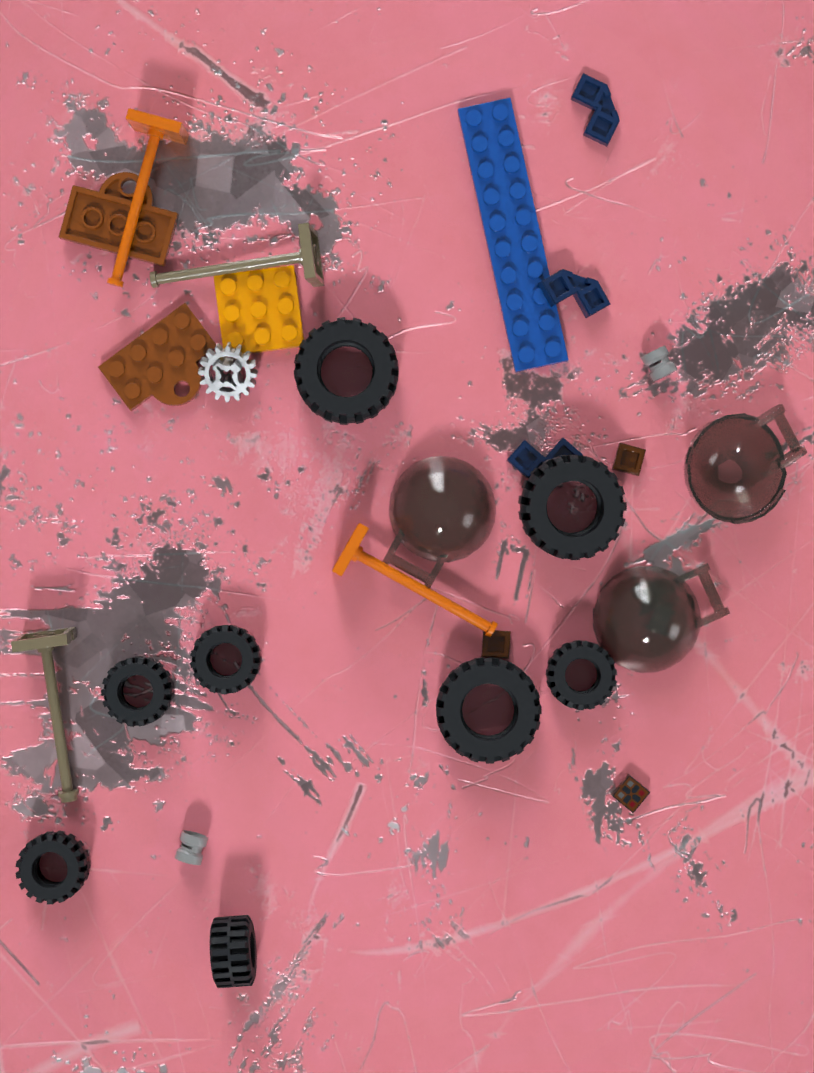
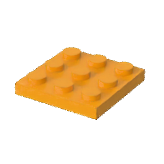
M294 265L213 276L223 348H226L227 343L231 342L233 349H236L240 344L242 345L240 352L244 354L246 351H250V354L298 348L304 340Z

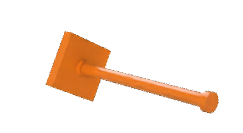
M128 108L126 120L134 131L147 134L149 140L112 276L107 280L108 284L123 288L124 282L122 277L160 140L167 139L186 145L189 137L182 122Z
M361 523L357 524L332 572L342 577L350 561L356 562L358 560L485 631L486 636H492L498 625L495 621H487L363 551L360 543L369 528Z

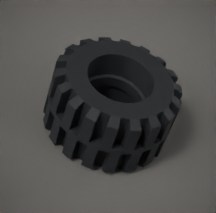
M221 625L205 631L195 641L194 649L191 650L190 654L192 656L190 666L194 670L193 675L195 679L201 682L200 685L203 688L206 687L213 693L229 694L246 688L254 681L260 670L262 656H260V647L255 642L256 639L247 633L248 631L234 625ZM222 643L235 645L242 655L241 667L236 673L228 676L217 673L210 661L211 652L217 645Z
M576 640L563 644L561 648L553 652L552 658H549L548 668L546 669V682L553 696L565 706L577 710L594 709L597 705L605 703V699L612 695L613 692L611 691L613 687H616L617 683L615 680L617 669L614 667L615 662L613 658L599 645L588 641ZM576 659L589 660L594 664L597 671L595 683L586 691L572 689L565 679L568 665Z
M133 657L115 664L116 666L110 668L107 672L108 676L102 682L104 689L101 690V696H104L105 701L102 703L104 707L109 709L108 714L111 717L117 718V722L120 724L126 723L127 726L131 727L145 726L161 718L166 710L170 708L171 699L174 697V693H172L174 683L169 678L171 676L169 671H165L164 666L160 662L157 663L152 658ZM134 675H141L147 678L153 688L151 702L140 708L130 705L123 694L126 680Z
M48 831L27 843L26 847L19 854L21 856L20 859L16 861V867H19V871L16 872V879L21 878L22 882L19 884L21 890L26 888L28 891L26 895L29 898L32 896L36 897V902L38 903L47 901V904L61 903L71 898L82 888L89 876V873H87L90 868V861H87L89 853L88 850H83L82 846L84 844L81 840L77 842L74 840L76 836L73 834L65 835V831H58L57 833ZM54 852L63 857L68 869L67 876L63 881L53 882L43 876L40 871L39 862L44 853Z
M249 915L215 917L210 928V963L213 980L217 988L252 986L254 983L257 968L256 939L253 922Z

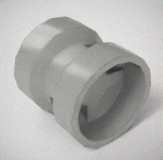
M662 346L641 357L644 365L650 369L649 375L653 382L677 371L674 362H671L668 358L669 352L666 346Z
M183 830L180 837L181 847L177 849L175 859L188 864L201 865L203 859L202 849L206 847L208 837L200 833Z

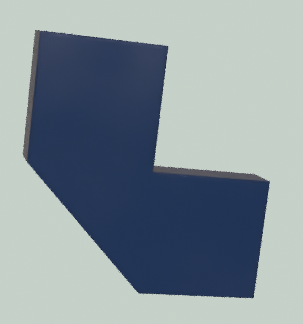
M583 73L571 100L594 111L583 135L607 147L620 119L613 105L608 85Z
M564 269L538 283L551 307L573 295L585 318L611 305L597 280L588 277L584 278Z
M563 437L546 457L524 440L506 461L523 476L529 478L531 476L530 473L548 459H553L560 455L583 456V454Z

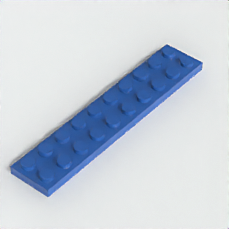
M511 98L459 108L457 111L514 371L517 373L567 362L568 355L557 305L552 307L549 305L538 285L539 282L548 278L550 274Z

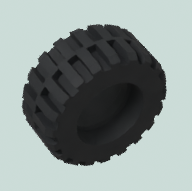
M343 317L337 318V321L334 322L328 320L322 323V326L317 330L314 328L308 333L309 337L301 342L299 353L295 356L294 379L303 401L312 412L331 423L337 422L340 425H348V423L359 424L363 423L366 419H372L382 409L387 407L396 391L399 368L393 345L389 343L387 336L383 332L380 333L376 326L371 323H363L361 319L353 318V320H346ZM345 346L361 350L369 358L372 365V378L369 385L363 392L352 397H341L333 394L326 388L321 378V367L326 356L331 351Z
M560 455L542 462L541 466L535 468L530 473L529 479L523 483L522 495H519L518 504H520V511L518 513L519 519L523 523L522 528L537 547L557 558L580 560V558L584 557L591 558L598 551L603 552L609 547L608 544L611 540L615 541L617 539L619 527L624 526L625 518H623V512L627 511V502L623 500V495H625L623 486H619L617 476L610 472L606 465L587 456ZM568 481H577L588 486L594 493L597 502L593 521L584 530L574 533L563 532L557 529L551 523L547 514L549 495L558 485Z
M494 657L474 658V660L460 664L454 671L452 670L444 683H442L436 700L438 726L449 746L462 757L465 756L474 762H486V764H494V762L501 760L504 762L510 760V757L515 754L519 755L523 752V748L528 743L531 744L535 738L534 734L539 729L540 714H542V707L539 701L540 696L530 677L513 663ZM482 684H494L502 687L509 693L513 701L514 714L511 723L505 730L495 735L487 736L474 732L468 727L463 718L462 706L465 697L473 688Z

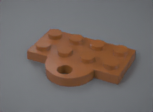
M130 172L116 173L102 184L99 192L73 185L59 238L118 254L134 192L131 194L124 193L122 187L129 180L137 183L139 175ZM148 185L128 257L165 267L179 214L154 207L153 193Z
M184 303L98 366V368L130 411L136 409L152 396L163 404L181 406L193 400L201 388L200 380L202 375L198 374L199 366L197 363L202 357H206L208 349L215 350L216 343L187 304ZM180 382H186L190 386L189 393L184 397H179L175 393V387Z

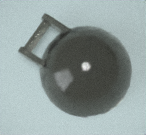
M783 404L774 406L758 417L745 413L721 416L707 423L692 439L685 455V483L690 496L697 506L708 515L724 522L741 524L753 522L765 516L777 505L786 491L783 489L787 475L785 467L807 453L805 446L800 445L784 415L786 410ZM772 420H775L791 450L786 454L783 453L776 435L766 425Z
M449 456L425 458L405 470L396 481L390 495L389 518L396 537L382 562L395 566L431 588L444 562L449 563L467 558L478 550L489 537L495 523L496 514L494 494L483 474L470 463ZM400 543L415 555L436 562L431 573L395 555Z
M703 564L679 576L672 571L658 566H635L613 576L600 590L601 593L595 608H593V630L600 647L608 652L617 665L638 673L659 672L669 669L680 662L694 647L702 626L730 614L728 607H724L708 572L710 570L709 564ZM695 576L699 577L714 610L713 613L702 618L697 598L685 582Z

